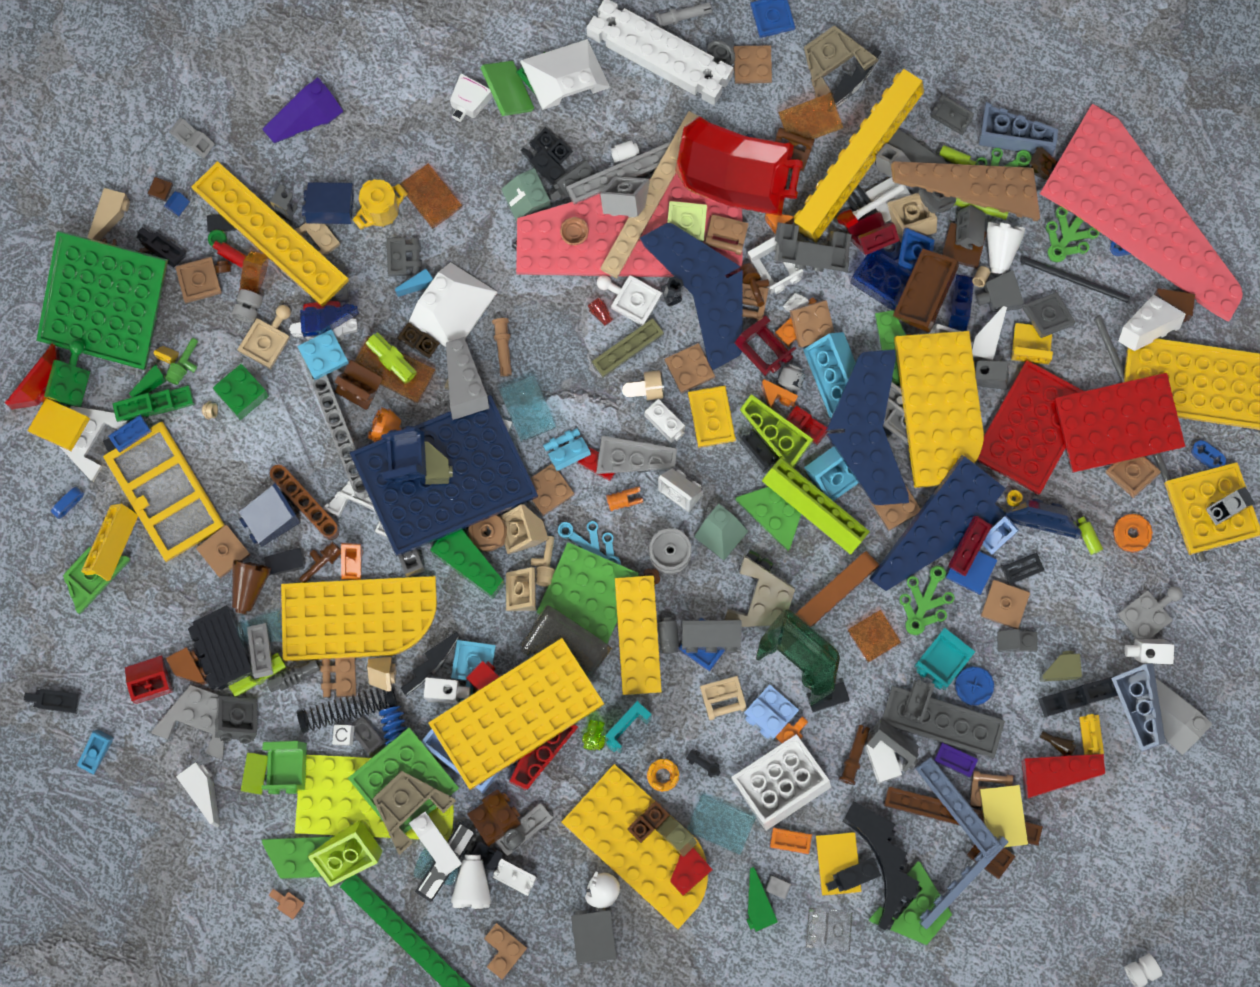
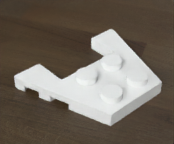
M71 406L70 409L86 415L90 420L72 452L62 447L60 448L94 482L102 466L86 458L89 450L105 424L118 430L129 423L130 420L117 422L115 413Z
M350 481L323 508L324 511L340 517L348 500H351L374 510L369 497L359 499L355 495ZM360 485L357 488V491L365 490L364 485ZM379 521L375 532L387 538Z

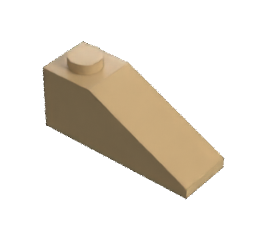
M106 188L103 189L87 238L100 241L123 218L125 211H128L130 201L125 193Z

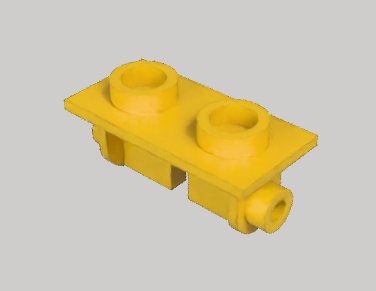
M1089 714L1079 717L1084 755L1104 754L1099 715Z

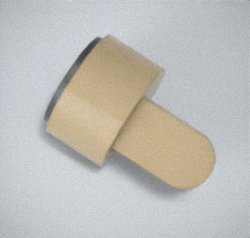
M660 370L644 372V381L625 383L622 387L623 394L627 397L646 395L647 400L663 399L665 394L662 372Z

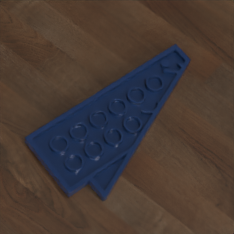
M961 455L869 579L887 591L959 546L974 516L980 517L991 525L1005 516L1006 512L995 505V503L1006 488L968 458Z

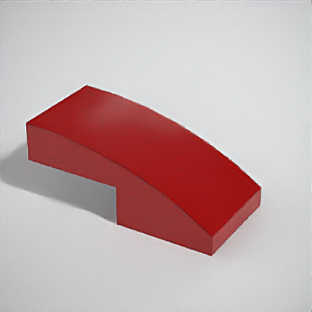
M798 406L786 418L787 421L811 437L816 445L820 443L828 432L826 431V426L813 419L812 415Z

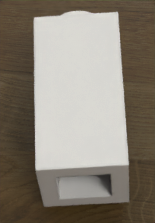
M659 399L645 411V417L671 443L674 440L678 441L685 434L683 432L685 425Z

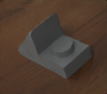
M1020 629L997 632L998 651H1038L1037 632L1020 631Z

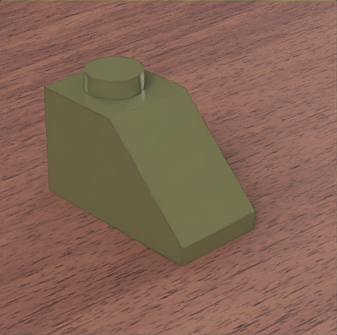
M425 442L427 474L425 476V484H449V477H453L452 466L448 465V459L429 442Z
M1074 651L1062 652L1063 655H1060L1040 677V682L1079 680L1082 677L1080 654H1074Z
M671 816L656 829L683 857L697 844L695 838Z

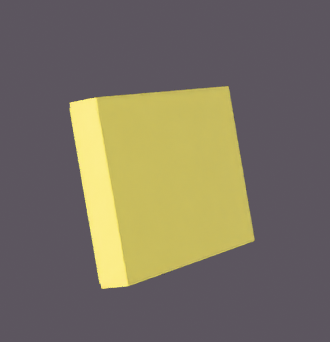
M1020 785L980 789L984 824L994 837L1003 836L1008 841L1005 847L1028 845Z

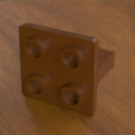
M350 360L344 373L338 375L334 382L338 384L335 393L367 410L376 395L383 377L358 362Z

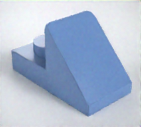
M1005 516L989 531L982 545L992 555L1008 540L1013 538L1019 529Z

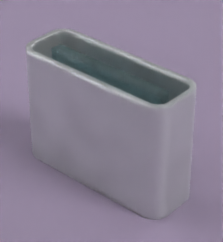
M770 876L765 891L786 899L791 884Z

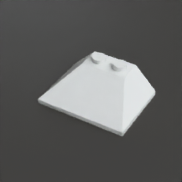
M588 39L521 60V65L542 110L559 105L564 97L591 89L592 93H596L610 87Z
M450 262L437 273L418 300L409 323L446 347V342L462 337L467 338L496 296L497 291Z

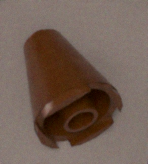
M233 560L232 607L235 608V612L247 614V611H252L271 573V568L252 562L243 563L242 560Z

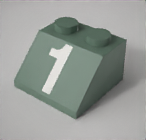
M535 168L517 175L501 189L516 222L517 218L551 208L550 200Z

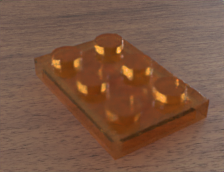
M832 92L778 112L785 131L806 139H815L844 128ZM789 141V143H791L794 146L799 145L798 143Z
M429 163L400 183L408 193L406 197L432 229L462 208L460 202Z

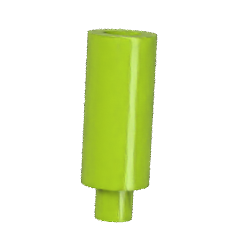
M943 145L939 154L946 161L953 164H976V161L970 159L971 156L946 145Z
M1085 517L1077 519L1080 525L1078 527L1082 531L1081 536L1090 555L1102 551L1103 547L1091 522H1087Z

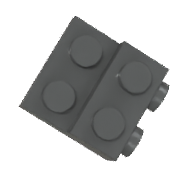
M218 696L215 738H220L223 742L237 739L243 744L254 741L257 735V699Z

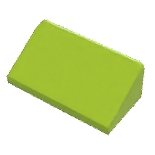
M247 752L241 792L262 795V785H264L268 756Z

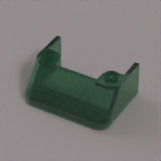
M785 610L761 637L756 659L760 661L768 654H773L777 650L803 671L802 683L811 690L809 704L813 706L834 691L840 655L829 642L791 610Z

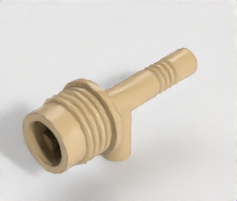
M548 536V540H546L544 559H531L532 566H539L536 568V584L542 587L551 585L555 572L553 568H550L554 537Z

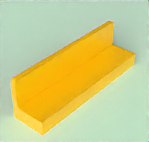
M123 504L110 505L81 572L86 575L97 574L106 581L111 580L138 518L135 512Z

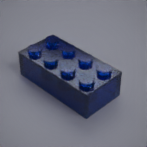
M877 250L867 254L851 277L850 284L895 312L912 272Z

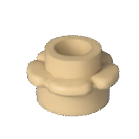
M208 401L202 406V414L206 419L210 420L217 417L218 406L216 403Z

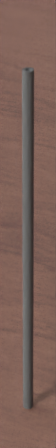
M1099 317L1094 321L1120 381L1123 383L1125 370L1102 317ZM1154 454L1153 457L1158 469L1161 471L1164 482L1172 480L1161 454ZM1203 552L1196 553L1199 563L1206 561Z

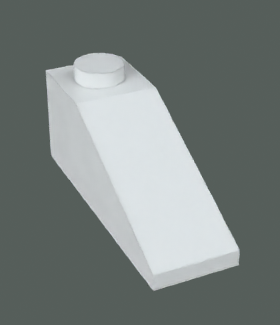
M1003 306L975 336L974 341L971 342L974 361H993L1007 307Z
M426 812L409 823L445 875H448L462 864Z

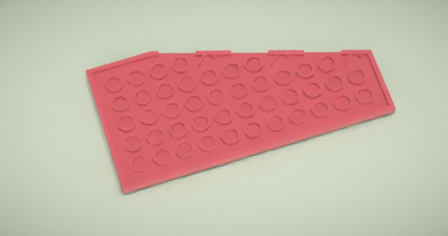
M676 173L641 237L668 222L670 201L707 205L704 244L712 214L742 222V209L731 207L691 192L684 187ZM598 194L575 205L573 202L517 218L516 275L611 276L601 271V266L629 217L625 215L612 216L610 214H603L601 196ZM572 217L585 220L589 228L588 238L583 244L576 246L567 244L560 234L562 223ZM717 236L712 237L715 240L738 245L737 241ZM640 239L619 275L674 277L643 246ZM710 246L742 267V253L741 255H736V252ZM741 267L727 274L726 278L740 272Z

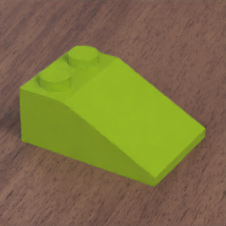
M360 820L343 829L308 855V858L331 887L377 864L383 850Z

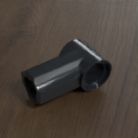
M676 277L669 278L668 283L661 287L667 306L676 305L683 300L681 296L684 286L682 279Z

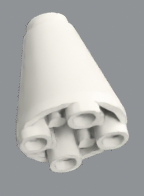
M988 222L987 239L991 273L1003 275L1009 270L1024 237L1025 228L1017 226L1013 228L1010 224Z
M465 855V860L462 861L452 895V907H471L475 909L490 907L491 897L481 855Z

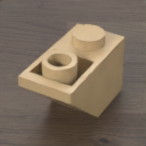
M392 657L368 658L369 684L386 691H391L392 684H395V675H397L396 664H392Z

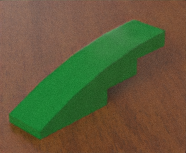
M188 385L171 391L167 389L154 394H142L112 403L116 421L121 422L133 420L139 415L143 418L195 405L191 387Z

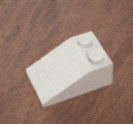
M670 469L661 474L658 478V491L687 512H690L703 495L701 485L695 481L690 482L686 479L687 476L680 470Z
M195 762L176 777L208 822L218 827L220 826L214 782L211 779L213 774L207 766L205 767L203 764L199 765Z

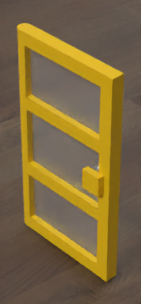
M159 422L150 428L152 432L119 453L117 449H114L105 454L103 458L165 562H168L215 534L225 524L165 424Z

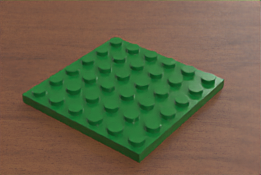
M57 231L36 341L50 345L52 343L55 346L69 349L71 342L79 340L85 346L83 354L145 370L168 260L71 233Z

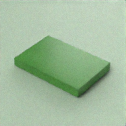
M513 61L482 65L481 71L502 116L532 112L535 109L521 78L516 73L517 69Z

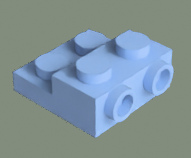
M769 684L744 712V715L746 716L745 720L750 725H757L761 729L759 732L765 738L774 740L797 714L799 709Z

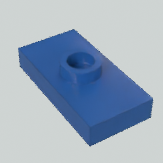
M139 415L108 437L120 453L152 431L142 416Z

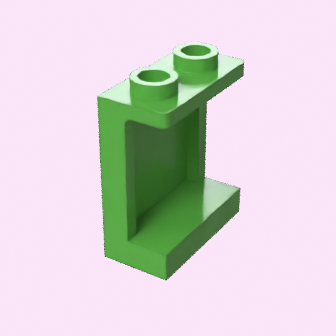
M300 741L263 742L262 750L268 751L267 785H262V790H267L268 794L274 795L280 794V791H286V794H298V790H305L307 743Z

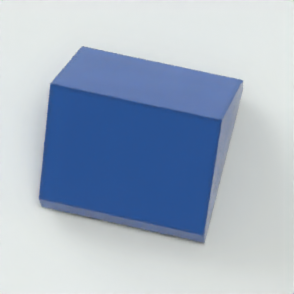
M175 191L164 207L179 217L190 201L180 192Z

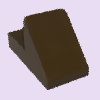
M1038 147L1030 162L1031 168L1034 169V175L1048 180L1058 163L1045 149Z

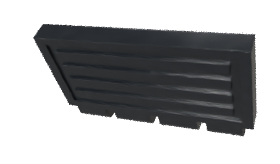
M227 605L192 622L193 626L189 627L188 631L194 642L193 645L198 658H201L200 663L204 674L207 675L206 679L210 690L216 688L222 690L253 674L248 654L231 610Z

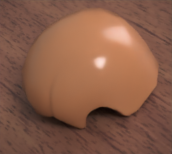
M572 217L562 223L560 234L567 244L576 246L583 244L588 238L589 228L585 220Z

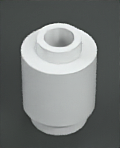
M632 140L615 145V148L611 149L615 163H622L639 154L637 143L633 144Z

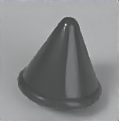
M732 37L714 40L708 44L707 53L714 57L715 63L719 64L722 61L731 66L735 62L734 39Z

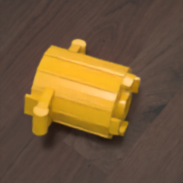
M368 180L359 191L358 199L361 209L352 219L360 230L372 225L384 227L392 224L396 217H398L399 205L408 195L400 184L391 186L385 180ZM394 190L401 196L400 198L396 196Z

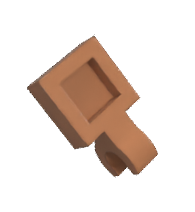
M272 889L269 894L271 898L280 903L277 909L293 920L305 904L290 892L283 896L275 889Z

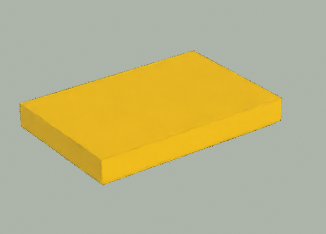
M726 386L688 392L698 448L735 442L736 438Z
M46 398L27 431L72 452L90 418Z
M855 832L816 836L822 896L862 892L861 885L845 892H839L838 888L828 892L825 885L834 880L833 875L837 874V872L859 864Z

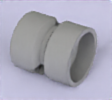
M241 289L236 299L238 304L234 305L231 315L243 322L254 323L258 314L256 309L260 308L263 297L252 291Z

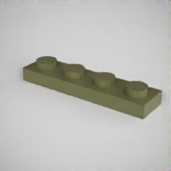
M652 318L594 359L592 364L602 378H604L663 336L664 332Z

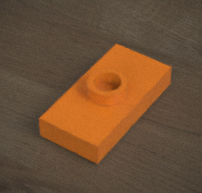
M773 828L770 848L809 855L812 834Z

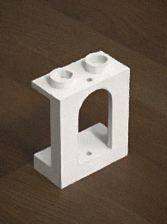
M775 237L747 253V258L750 263L754 264L760 274V279L769 280V286L766 288H769L768 292L770 295L774 292L776 294L782 292L785 286L790 283L792 285L796 284L803 276V269L795 268V264L783 262L789 272V276L778 283L772 280L760 258L774 250L776 251L777 241H775Z

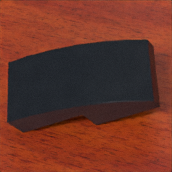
M546 127L533 139L559 165L573 152Z

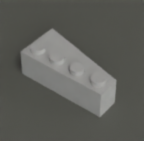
M462 337L446 342L452 419L489 409L486 391L465 338Z

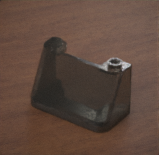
M549 605L543 607L518 645L522 648L520 651L530 657L563 638L589 681L612 649L598 637Z

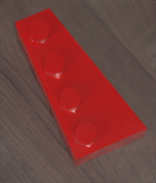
M570 726L520 758L508 783L525 791L528 790L576 731L578 726Z
M1104 754L1023 759L1022 772L1025 800L1103 776L1105 774Z

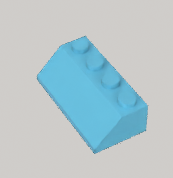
M844 332L829 333L803 349L830 418L856 363Z
M834 446L804 467L812 483L832 501L858 484Z

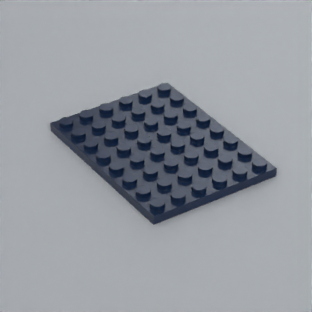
M491 395L487 396L489 409L454 420L450 411L415 426L424 432L425 442H429L448 459V465L452 466L453 477H449V484H425V477L395 484L383 480V472L389 471L387 441L383 439L350 452V457L396 557L538 498L534 485Z

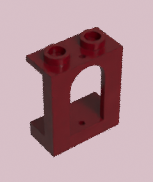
M764 316L741 333L735 341L738 348L764 376L770 372L774 374L780 369V364L783 362L787 364L794 357L792 354L796 350L794 346L788 351L767 328L771 321L767 316ZM757 335L777 355L778 359L771 365L764 362L748 345V342Z

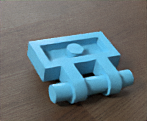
M577 428L572 431L568 430L564 432V435L556 439L552 438L543 445L546 452L551 449L554 450L548 453V456L556 471L591 455L582 437L577 440L574 439L580 435ZM567 441L569 442V444H567V445H565V446H563V447H561V448L559 447V445H561V444H563V443H565V442H567Z

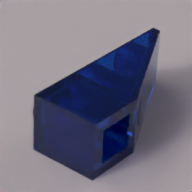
M956 274L948 320L949 328L967 331L971 314L974 288L972 280L974 277Z
M345 304L343 307L328 305L322 309L306 307L305 310H300L301 333L303 337L319 336L357 316L359 309L353 304Z

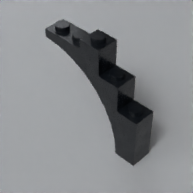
M853 801L842 822L855 830L867 842L881 868L884 881V904L876 930L884 933L886 929H891L895 921L892 918L895 911L900 912L904 904L901 900L909 902L911 898L915 899L920 891L918 888L920 882L899 871V869H904L908 860L905 859L907 852L887 842V840L891 842L896 833L893 830L895 824Z

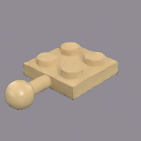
M287 305L277 307V316L271 326L257 318L237 349L238 352L271 370L290 339V336L278 330L281 322L288 319L291 315V310Z

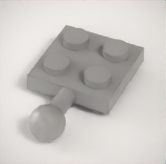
M1177 586L1170 587L1167 591V596L1157 602L1152 594L1146 591L1118 613L1117 616L1136 639H1150L1173 621L1163 608L1172 601H1179L1183 596V592Z

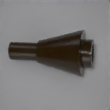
M1042 731L1040 735L1041 739L1051 743L1063 756H1071L1076 748L1075 740L1053 736L1045 731Z

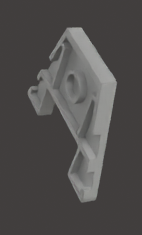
M190 685L151 733L169 740L177 721L213 734L206 754L223 760L225 742L221 741L220 738H215V719L217 717V698L219 695Z

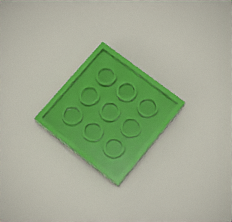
M568 542L553 574L551 585L548 586L537 613L608 644L618 622L615 578L638 577L639 573Z
M410 728L406 729L348 777L349 781L380 818L381 816L373 801V797L401 771L449 796L459 789ZM428 799L399 828L406 833L412 828L409 824L411 821L424 812L428 815L437 806Z

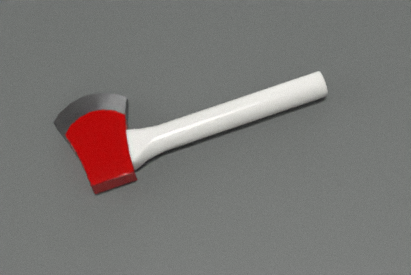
M900 184L859 210L852 212V209L848 208L839 212L833 220L849 228L858 223V219L903 192L904 188Z

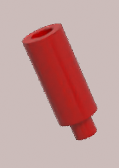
M215 241L212 246L218 250L217 254L244 269L250 257L225 242L221 244Z

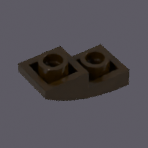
M409 322L397 337L398 340L430 359L440 344Z

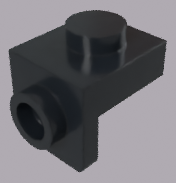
M477 841L469 855H481L484 868L493 871L498 866L503 853Z

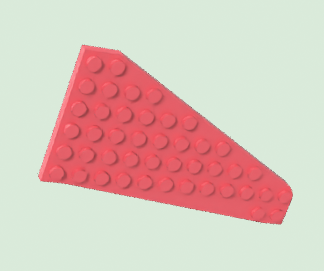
M1092 104L1041 190L1040 195L1078 216L1186 293L1196 294V302L1229 322L1243 296L1240 284L1120 120Z

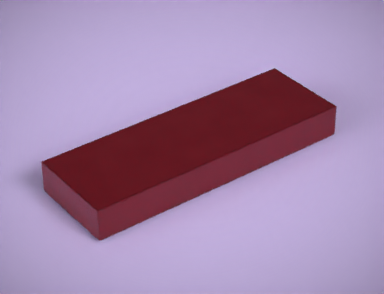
M974 516L948 567L960 575L966 576L992 525L980 517Z

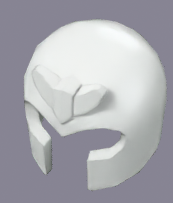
M595 872L587 889L591 890V894L587 892L585 899L593 907L608 908L617 899L620 893V884L609 873L598 874V872Z

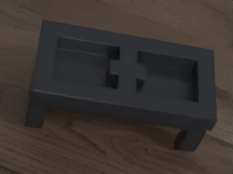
M754 429L750 430L748 435H743L740 438V444L763 472L779 460Z

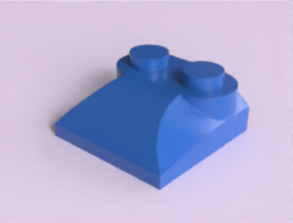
M904 228L898 264L905 267L911 274L922 248L933 252L935 240Z

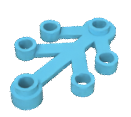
M590 521L587 524L591 544L573 532V527L570 523L563 522L558 526L560 537L564 539L569 538L581 548L621 565L620 559L614 556L612 544L614 537L611 533H605L602 536V542L606 546V555L600 552L597 535L598 524L596 522ZM591 524L596 526V529L593 531L589 529ZM568 528L569 533L563 534L562 530ZM605 536H610L612 538L611 541L606 542L604 540Z

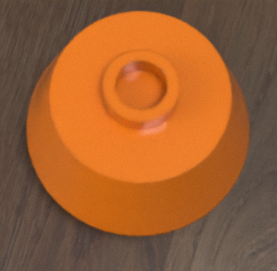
M381 407L372 421L371 429L373 431L368 432L367 438L373 440L374 443L381 440L382 435L387 434L390 430L400 431L401 418L390 408Z

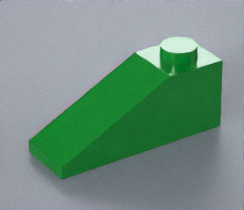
M752 867L749 871L747 911L749 918L746 919L749 929H754L756 933L778 923L756 870Z

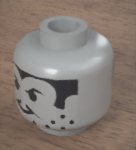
M789 364L788 367L782 369L778 384L783 386V389L792 393L793 391H800L805 380L803 369Z

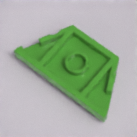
M770 487L738 496L735 499L787 551L790 550L801 517L800 512Z
M89 547L64 573L65 583L68 586L75 610L79 615L129 563L130 558L121 556L111 580L106 581L97 574L86 575L81 572L92 548Z
M332 837L262 839V844L280 879L320 878L321 874L310 861L308 855Z

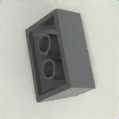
M742 620L682 621V650H686V653H698V650H706V653H717V650H725V653H736L737 650L741 649Z

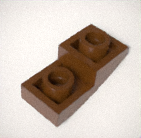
M656 800L627 830L642 843L671 814Z

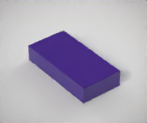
M942 743L934 761L970 778L978 759Z

